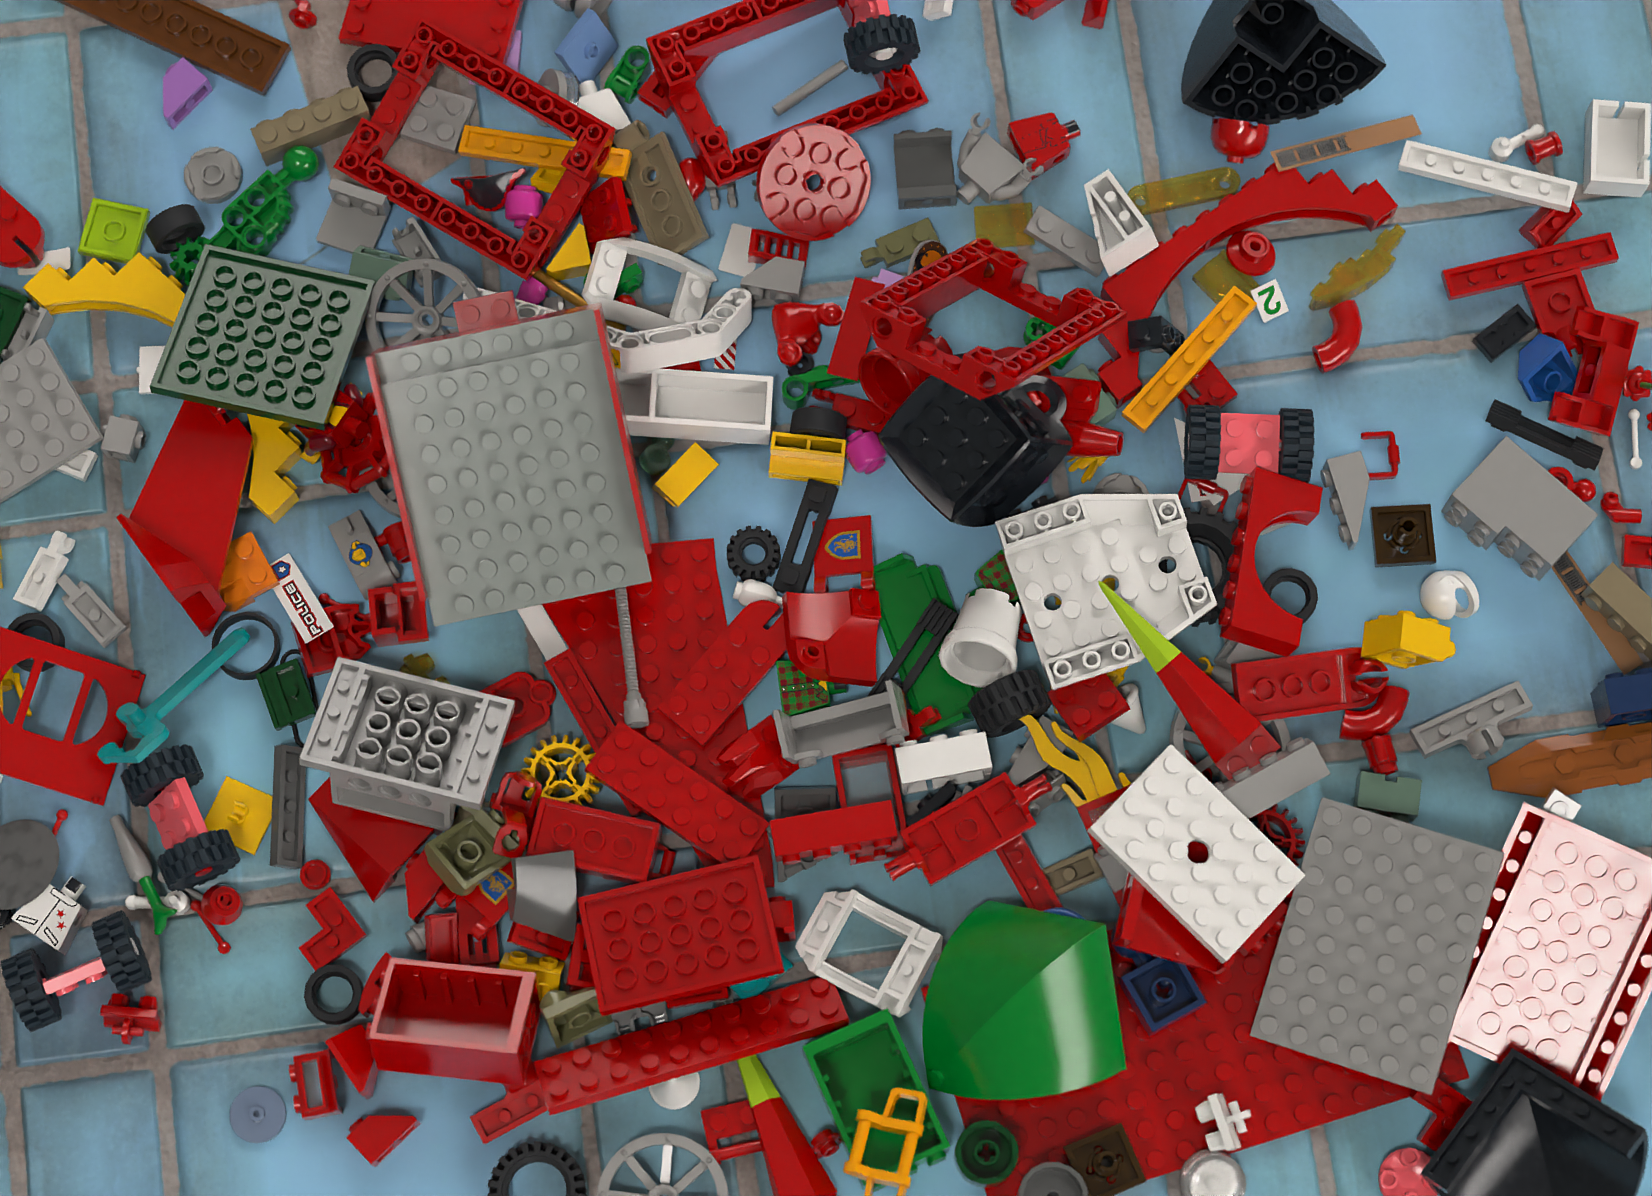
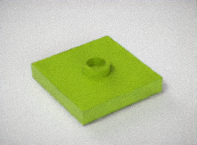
M93 198L77 250L80 255L127 264L140 252L151 212L146 208Z

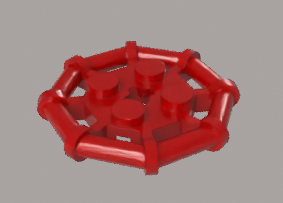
M373 392L367 393L365 398H363L362 409L368 414L365 422L369 427L363 442L361 443L362 439L354 437L345 449L334 447L333 449L320 452L322 464L320 478L326 484L332 483L346 489L349 494L358 493L360 488L381 477L386 478L390 474V466L379 417L376 414L374 415L377 408ZM371 465L374 467L368 470L367 472L359 475L360 471H362L363 469ZM343 467L348 468L346 477L338 473Z

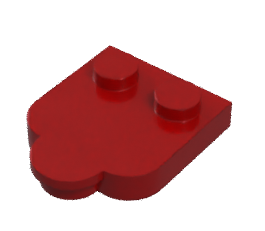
M515 672L478 691L515 701V708L501 746L502 748L544 727L550 718V706L556 698L555 688L549 681L542 679L534 681L533 677L526 672Z

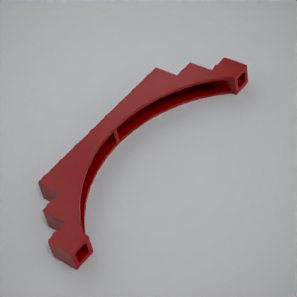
M1274 162L1264 171L1265 174L1257 180L1253 177L1244 183L1240 192L1234 196L1232 193L1226 195L1219 201V206L1211 212L1209 209L1203 211L1196 217L1195 223L1189 227L1186 225L1181 226L1172 234L1173 238L1166 243L1163 241L1158 242L1159 246L1150 251V254L1126 267L1127 270L1121 274H1114L1104 280L1100 297L1104 301L1114 302L1118 305L1119 309L1127 312L1126 318L1098 336L1099 342L1114 360V362L1108 360L1098 369L1097 376L1102 383L1101 388L1105 393L1109 392L1114 397L1117 403L1116 409L1133 399L1141 391L1142 383L1138 379L1140 352L1133 353L1129 350L1128 321L1150 318L1158 301L1172 281L1186 266L1210 247L1249 228L1291 219L1320 218L1345 221L1366 226L1372 232L1394 216L1398 207L1396 202L1377 179L1369 185L1366 182L1361 184L1351 193L1333 169L1325 174L1322 172L1316 174L1307 183L1296 168L1279 172Z

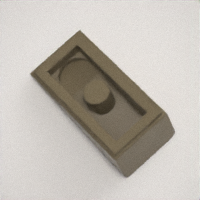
M1093 848L1042 869L1057 896L1104 879L1093 857L1096 854Z

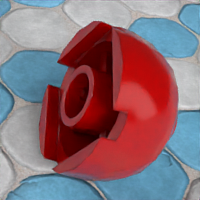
M1213 118L1211 125L1212 145L1218 153L1227 156L1226 162L1243 164L1244 159L1255 158L1261 154L1268 140L1270 126L1259 123L1258 126H1254L1248 121Z

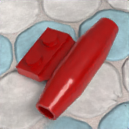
M1042 375L1058 384L1066 397L1067 406L1061 423L1073 440V446L1066 456L1082 458L1120 456L1123 448V433L1089 423L1095 413L1098 412L1102 383L1093 380ZM1039 392V397L1042 401L1039 408L1043 413H1046L1050 408V400L1047 395Z

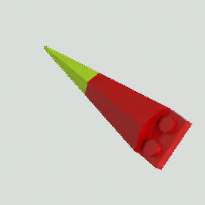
M1098 581L1099 587L1156 672L1212 762L1228 780L1233 779L1232 774L1244 767L1251 769L1260 764V758L1281 748L1254 716L1104 582Z
M756 1054L738 1059V1067L759 1136L773 1196H837V1189L816 1154L812 1151L810 1144Z

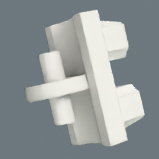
M1223 1093L1207 1096L1208 1101L1195 1107L1201 1123L1215 1119L1219 1131L1205 1135L1209 1150L1226 1149V1151L1241 1148L1233 1123L1236 1125L1238 1134L1246 1132L1247 1128L1244 1119L1251 1117L1250 1110L1241 1112L1237 1101L1228 1104L1232 1114L1230 1115Z

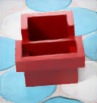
M415 581L394 583L393 588L390 586L368 589L371 634L378 647L429 641L426 600H419Z

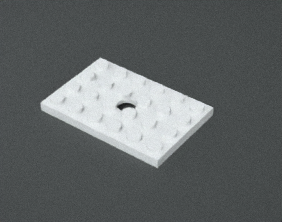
M1171 744L1087 830L1222 964L1235 953L1305 876L1293 862ZM1199 841L1207 847L1209 855L1205 863L1196 864L1188 858L1187 846L1190 842Z

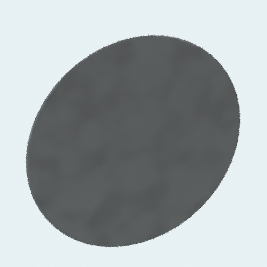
M17 820L0 826V910L15 909L33 901L48 887L57 871L59 863L58 842L53 832L42 823L33 820Z

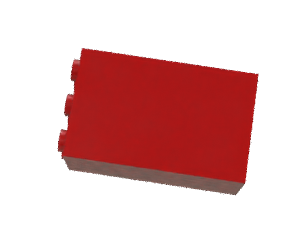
M390 957L387 969H383L381 972L380 986L382 989L380 996L376 995L374 998L373 1013L375 1015L373 1022H369L366 1028V1041L370 1042L371 1057H374L378 1070L525 1085L541 1016L539 1004L542 998L536 972Z

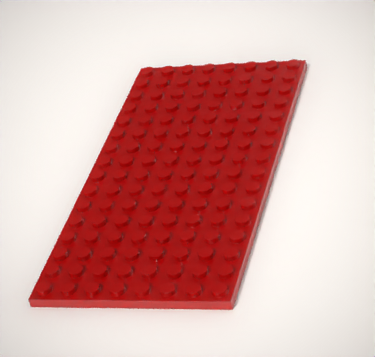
M1294 888L1282 900L1288 906L1290 904ZM1283 926L1277 932L1272 928L1264 936L1267 943L1256 954L1250 951L1244 957L1236 950L1232 966L1219 975L1186 965L1207 1003L1201 1009L1150 1037L1118 983L1121 977L1134 971L1137 967L1132 958H1125L1114 950L1111 943L1113 929L1107 930L1126 1069L1089 1086L1043 1097L1013 1100L974 1099L956 1095L954 1097L964 1129L975 1122L989 1120L1001 1124L1015 1137L1019 1154L1013 1172L1003 1183L984 1188L986 1196H1016L1023 1178L1032 1168L1047 1162H1059L1070 1166L1063 1147L1119 1123H1122L1146 1180L1181 1170L1189 1157L1196 1152L1209 1149L1205 1135L1219 1131L1215 1119L1201 1123L1195 1107L1208 1101L1207 1096L1216 1093H1223L1230 1115L1232 1114L1228 1104L1237 1101L1241 1112L1250 1110L1251 1117L1244 1119L1247 1128L1246 1132L1238 1134L1236 1125L1233 1123L1241 1148L1231 1151L1221 1150L1227 1154H1232L1409 1098L1413 1089L1250 1036ZM929 986L920 989L924 1003ZM1157 986L1156 995L1166 999L1169 990L1167 988L1162 990ZM1451 1041L1447 1044L1437 1077L1448 1085L1470 1078L1458 1044ZM986 1146L982 1148L980 1153H977L978 1157L984 1158V1162H989L990 1157L995 1156L994 1152H989ZM1087 1167V1168H1086V1173H1087L1088 1175H1093L1094 1172H1095V1171L1093 1170V1167H1092V1173H1089V1172H1088V1169H1089V1168ZM1112 1175L1106 1179L1109 1184L1115 1183V1179L1112 1182L1109 1181Z

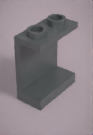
M933 128L928 132L917 133L913 130H904L899 134H894L893 148L898 210L956 206L957 190L956 184H954L951 130L945 131L942 128Z

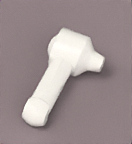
M1535 124L1530 129L1511 139L1505 137L1496 138L1489 148L1490 158L1495 162H1505L1512 151L1524 145L1525 141L1541 138L1544 135V128L1539 124Z
M171 891L166 897L160 896L164 905L177 909L175 915H182L190 908V899L182 891ZM130 895L125 900V905L129 910L152 909L146 896Z

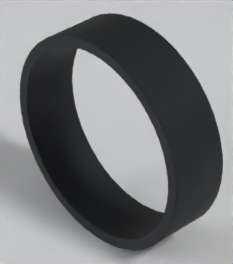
M250 612L237 613L226 618L217 627L212 638V649L219 644L223 633L231 625L239 621L255 620L268 626L274 636V650L264 666L249 673H237L227 669L224 665L220 666L227 675L235 679L254 680L257 679L255 674L266 672L277 663L281 649L280 639L271 623L261 615Z

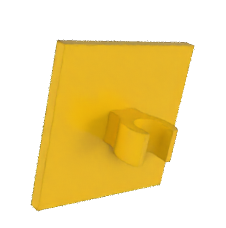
M226 776L204 820L208 832L211 830L227 829L235 847L255 855L272 820V796Z

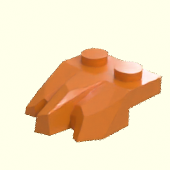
M252 531L231 541L219 596H221V599L226 604L223 611L236 612L255 602V597L280 585Z

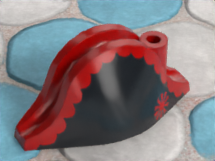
M526 167L496 175L450 178L452 184L463 189L466 206L474 205L476 208L486 212L496 211L505 207L508 192L514 190L517 180L525 174Z

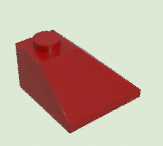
M359 1024L329 1038L325 1043L358 1093L368 1100L373 1097L378 1069L374 1057H371L370 1042L366 1041V1029Z

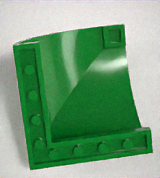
M990 900L970 913L957 927L944 947L935 966L926 995L923 1013L922 1045L929 1089L974 1099H1027L1086 1087L1126 1069L1106 924Z

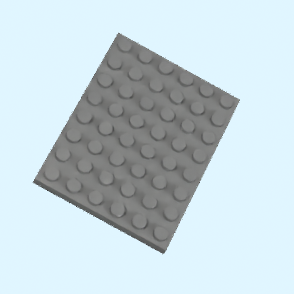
M1322 797L1300 868L1305 876L1294 888L1250 1036L1432 1095L1505 853Z

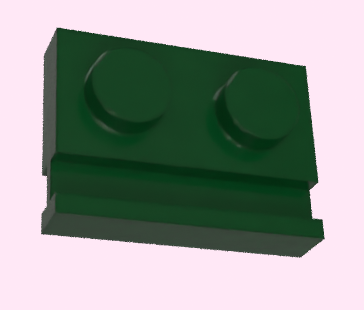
M297 658L272 667L266 672L255 674L272 723L277 731L316 716L317 710Z

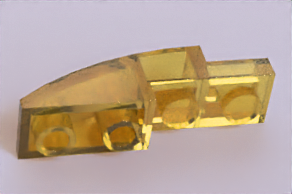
M1398 224L1391 231L1385 229L1375 242L1378 245L1372 251L1366 249L1357 261L1350 257L1344 264L1338 262L1329 273L1331 278L1325 284L1319 282L1311 291L1310 296L1312 299L1309 308L1315 311L1335 306L1338 303L1356 297L1381 280L1392 269L1396 258L1390 253L1400 244L1406 231Z

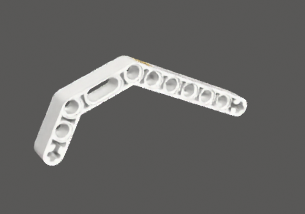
M477 288L481 296L495 293ZM744 288L730 289L702 320L634 333L606 326L615 369L631 374L715 358L722 355L751 323L752 296L750 291ZM464 293L463 300L468 299L466 294ZM515 299L519 319L556 312V310Z

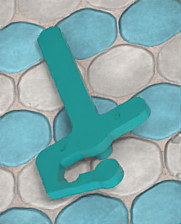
M242 627L235 629L148 707L142 709L132 702L122 705L117 710L116 717L126 726L127 731L133 738H142V740L133 751L130 749L128 752H125L123 748H119L114 742H110L99 750L97 754L99 759L104 764L140 763L170 734L168 728L160 722L161 719L249 641L250 635Z

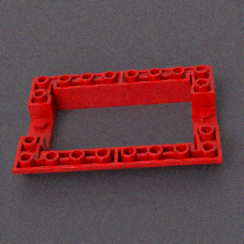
M743 0L646 38L657 79L704 174L717 187L756 173L760 161L771 143L791 128L803 124L821 123L833 126L850 135L925 105L929 100L910 64H903V68L898 70L893 68L891 72L885 73V71H880L879 74H873L881 91L736 148L732 154L728 147V139L721 125L715 127L695 87L696 75L690 64L836 7L839 8L848 27H854L855 15L853 7L849 5V0Z
M420 17L392 65L398 73L370 121L363 117L361 118L333 167L369 189L386 195L388 200L528 281L550 260L609 158L616 128ZM439 64L444 65L577 142L573 150L569 149L561 163L566 168L564 174L538 218L530 216L522 230L524 234L519 242L383 163L385 156Z
M977 238L865 298L860 301L859 305L877 347L979 400L1017 386L1120 322L1127 315V312L1119 309L1118 305L1114 302L1104 301L1094 296L1090 290L1077 287L1063 296L1061 302L1056 297L1042 294L1030 284L1021 283L1028 262L1018 258V255L1014 252L1004 251L994 246L992 241L984 238ZM979 288L1057 327L1004 360L996 357L992 349L980 346L965 353L961 360L955 355L940 351L930 342L921 341L927 321L926 318Z

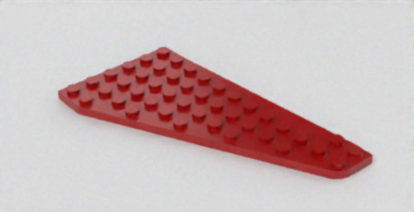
M714 538L652 543L651 553L646 554L652 581L626 586L638 691L646 703L649 717L648 726L634 730L765 819L761 797H743L744 785L742 782L731 787L721 782L729 772L730 765L728 763L721 764L716 760L726 745L748 731L743 704L738 707L704 748L657 708L728 627L716 569ZM615 589L542 604L615 724L617 725L619 721L625 723L623 702L627 700L628 688L626 687V673L623 662ZM766 830L748 857L758 855L765 887L773 888L775 885L772 854ZM692 846L704 867L718 864Z

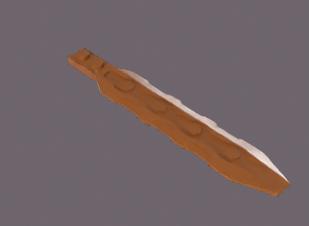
M1652 722L1631 726L1622 724L1606 727V730L1574 736L1565 734L1534 740L1487 768L1492 790L1546 798L1553 787L1568 796L1582 793V790L1618 784L1619 786L1641 783L1643 779L1652 778Z

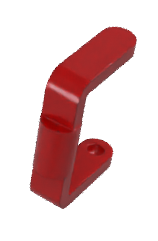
M1391 431L1361 433V439L1363 440L1388 438L1389 446H1387L1391 472L1368 473L1370 480L1394 479L1398 474V464H1400L1399 445H1396L1395 434Z
M1184 478L1178 493L1179 500H1181L1187 483H1190L1205 492L1222 496L1223 499L1217 513H1222L1229 497L1227 490L1218 487L1217 483L1210 480Z

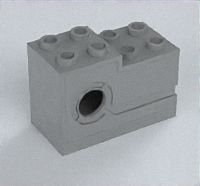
M1507 436L1452 493L1441 510L1445 514L1446 521L1454 527L1459 526L1466 532L1467 538L1475 546H1482L1487 550L1493 542L1496 543L1498 550L1505 557H1512L1520 564L1521 570L1527 576L1535 577L1538 581L1546 575L1598 516L1593 509Z

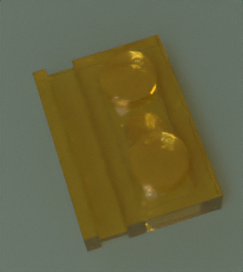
M1032 202L973 207L976 239H988L998 248L1035 245V240L1023 232L1033 215Z
M1224 249L1192 277V280L1216 305L1234 285L1253 300L1251 290L1260 287L1251 276L1239 272L1231 265Z

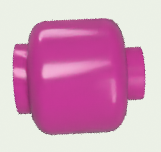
M515 185L514 190L509 191L507 194L505 217L508 221L514 223L515 228L523 229L530 216L538 218L543 210V196L537 192V188L534 186Z
M860 429L847 437L849 443L846 445L845 456L857 473L865 472L866 475H869L886 463L884 459L887 456V452L878 440L875 432L863 433Z

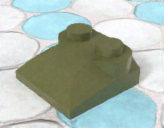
M473 814L426 843L424 847L428 863L453 893L461 896L472 893L477 885L511 862L510 858L493 852L492 847L495 839L473 818Z
M595 987L576 990L569 994L565 991L552 990L543 996L539 1004L543 1019L557 1049L613 1022L611 1014L601 1016Z

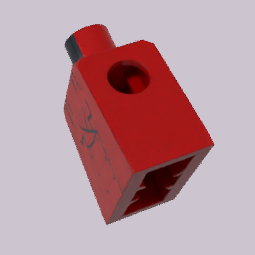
M1052 112L1008 123L1007 135L1022 164L1028 158H1037L1031 166L1033 172L1038 166H1043L1044 172L1067 159L1070 153L1068 141L1081 135L1075 120L1060 125L1055 114Z

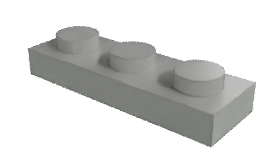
M1039 205L1023 232L1097 278L1104 268L1099 253L1098 241Z

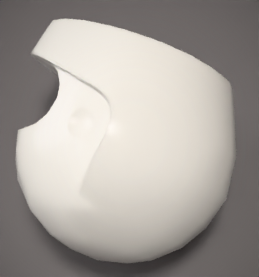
M1443 570L1432 573L1423 582L1420 590V602L1425 611L1437 619L1449 620L1454 615L1460 618H1468L1478 611L1479 594L1473 581L1464 572ZM1461 588L1465 590L1469 601L1467 610L1461 607L1456 600V589Z

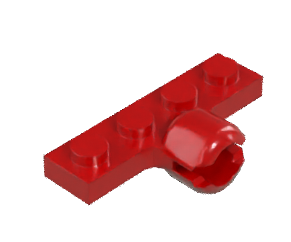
M530 1059L524 1086L503 1084L506 1090V1096L503 1099L470 1116L484 1145L548 1111L532 1059Z

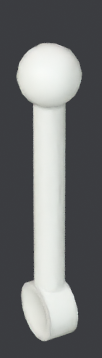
M1631 409L1628 416L1631 419L1633 458L1630 460L1629 465L1632 469L1636 470L1642 466V460L1639 458L1637 419L1640 417V412L1637 409Z

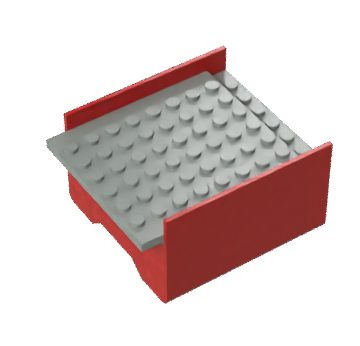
M513 290L453 302L459 332L379 348L365 357L419 600L425 601L428 597L434 627L652 581L646 555L651 553V533L602 303L519 319Z

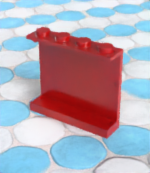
M1190 842L1187 846L1188 858L1196 864L1205 863L1209 855L1207 847L1202 843ZM1128 872L1113 945L1218 975L1232 966L1235 953L1222 964Z

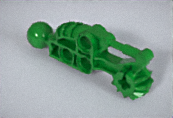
M304 145L291 147L283 156V168L276 175L267 169L225 208L221 216L224 225L210 240L199 236L193 242L191 237L187 236V244L182 245L176 242V247L179 251L170 252V257L174 261L169 265L171 270L175 271L176 279L178 281L184 280L186 286L189 287L197 263L192 262V260L199 261L205 244L231 250L237 246L236 251L263 257L269 255L273 244L278 240L277 236L283 235L285 225L291 222L290 214L294 212V206L290 204L291 196L287 187L294 181H308L315 176L319 166L316 153ZM264 199L260 206H252L255 200ZM243 218L241 224H239L238 226H231L232 222L235 219ZM263 237L261 243L251 245L253 239Z

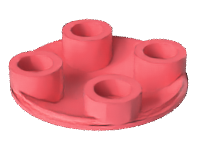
M1402 1148L1389 1154L1383 1161L1378 1175V1183L1382 1195L1437 1196L1421 1175V1171L1430 1161L1431 1157L1415 1148Z

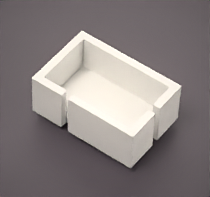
M1593 99L1585 113L1583 193L1641 198L1649 186L1650 160L1647 159L1650 156L1651 104L1624 102L1617 114V118H1613L1619 107V101Z
M970 729L960 732L958 737L948 738L947 735H937L931 737L930 742L918 744L917 740L900 743V747L895 748L894 761L901 796L928 791L926 780H932L933 790L942 788L948 781L957 786L989 780L992 762L986 733H978L977 729Z

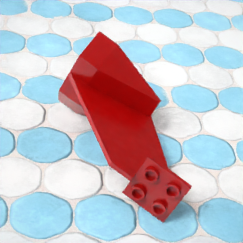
M184 400L129 519L122 514L116 518L173 597L181 604L204 637H207L212 632L226 607V604L219 596L254 439L237 417L233 420L229 418L224 408Z

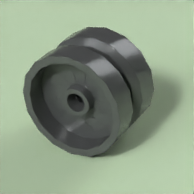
M1047 1162L1032 1168L1021 1182L1016 1196H1088V1191L1081 1175L1072 1167L1059 1162Z

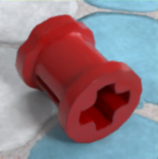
M1555 131L1548 132L1546 137L1533 141L1529 139L1525 141V151L1533 165L1539 164L1541 159L1552 155L1557 157L1563 153L1561 140Z

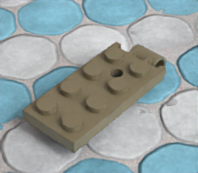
M635 120L617 132L613 139L616 147L630 150L632 153L627 179L623 182L649 244L683 255L708 239V233L665 132H660L650 139L647 127L640 120ZM653 171H656V178L654 181H651L650 175Z

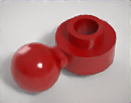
M1553 467L1548 470L1550 474L1583 502H1589L1595 497L1596 486L1591 480L1580 479L1575 482L1572 474L1563 467Z

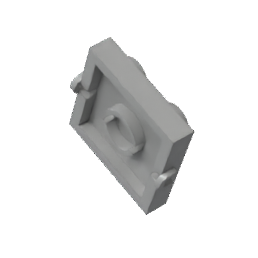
M427 85L404 123L400 133L401 137L456 155L464 125H470L468 121L475 106L474 99Z

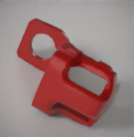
M517 770L515 772H505L499 783L498 791L492 793L489 804L491 808L502 811L505 825L501 826L497 831L492 850L495 854L508 858L522 856L528 841L525 818L533 819L537 807L536 803L542 792V784L528 773ZM509 777H510V778H512V779H511L510 784H509V786H508L507 792L504 793L505 788H506V785H507V782H508ZM525 786L534 788L530 801H525L521 797ZM512 830H515L519 838L518 846L512 850L503 848V838L510 834Z

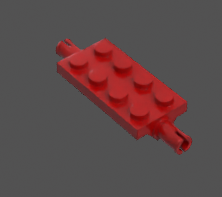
M1006 772L1000 774L900 831L899 835L907 847V852L883 864L886 872L890 874V879L895 881L902 875L917 868L921 870L929 886H933L1036 827L1037 823L1028 807L1030 802L1053 791L1049 782L1046 783V776L1041 774L1020 787L1019 785L1015 786L1011 782Z

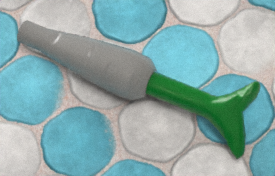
M116 815L109 821L115 832L124 866L130 879L140 883L152 908L155 935H160L166 927L168 917L175 915L177 909L167 907L162 903L151 880L153 868L149 859L125 826L121 816Z

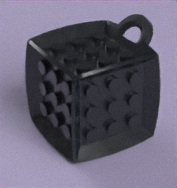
M965 353L955 354V356L962 360ZM930 375L901 404L878 434V440L890 458L916 490L950 522L967 527L990 526L995 524L996 521L1003 519L1043 483L1073 446V440L1061 423L1067 406L1065 394L1058 384L1040 375H1033L1013 388L981 400ZM1040 391L1047 395L1050 400L1049 410L1043 413L1028 397L1027 392Z

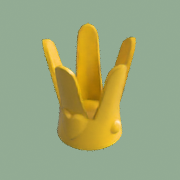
M1073 457L1066 461L1068 463L1077 459L1069 466L1068 471L1073 472L1078 468L1083 470L1088 466L1081 478V482L1085 483L1087 480L1090 482L1097 468L1108 457Z

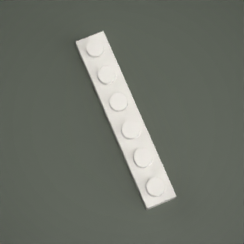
M1410 140L1406 141L1398 168L1400 171L1567 213L1570 211L1578 183Z

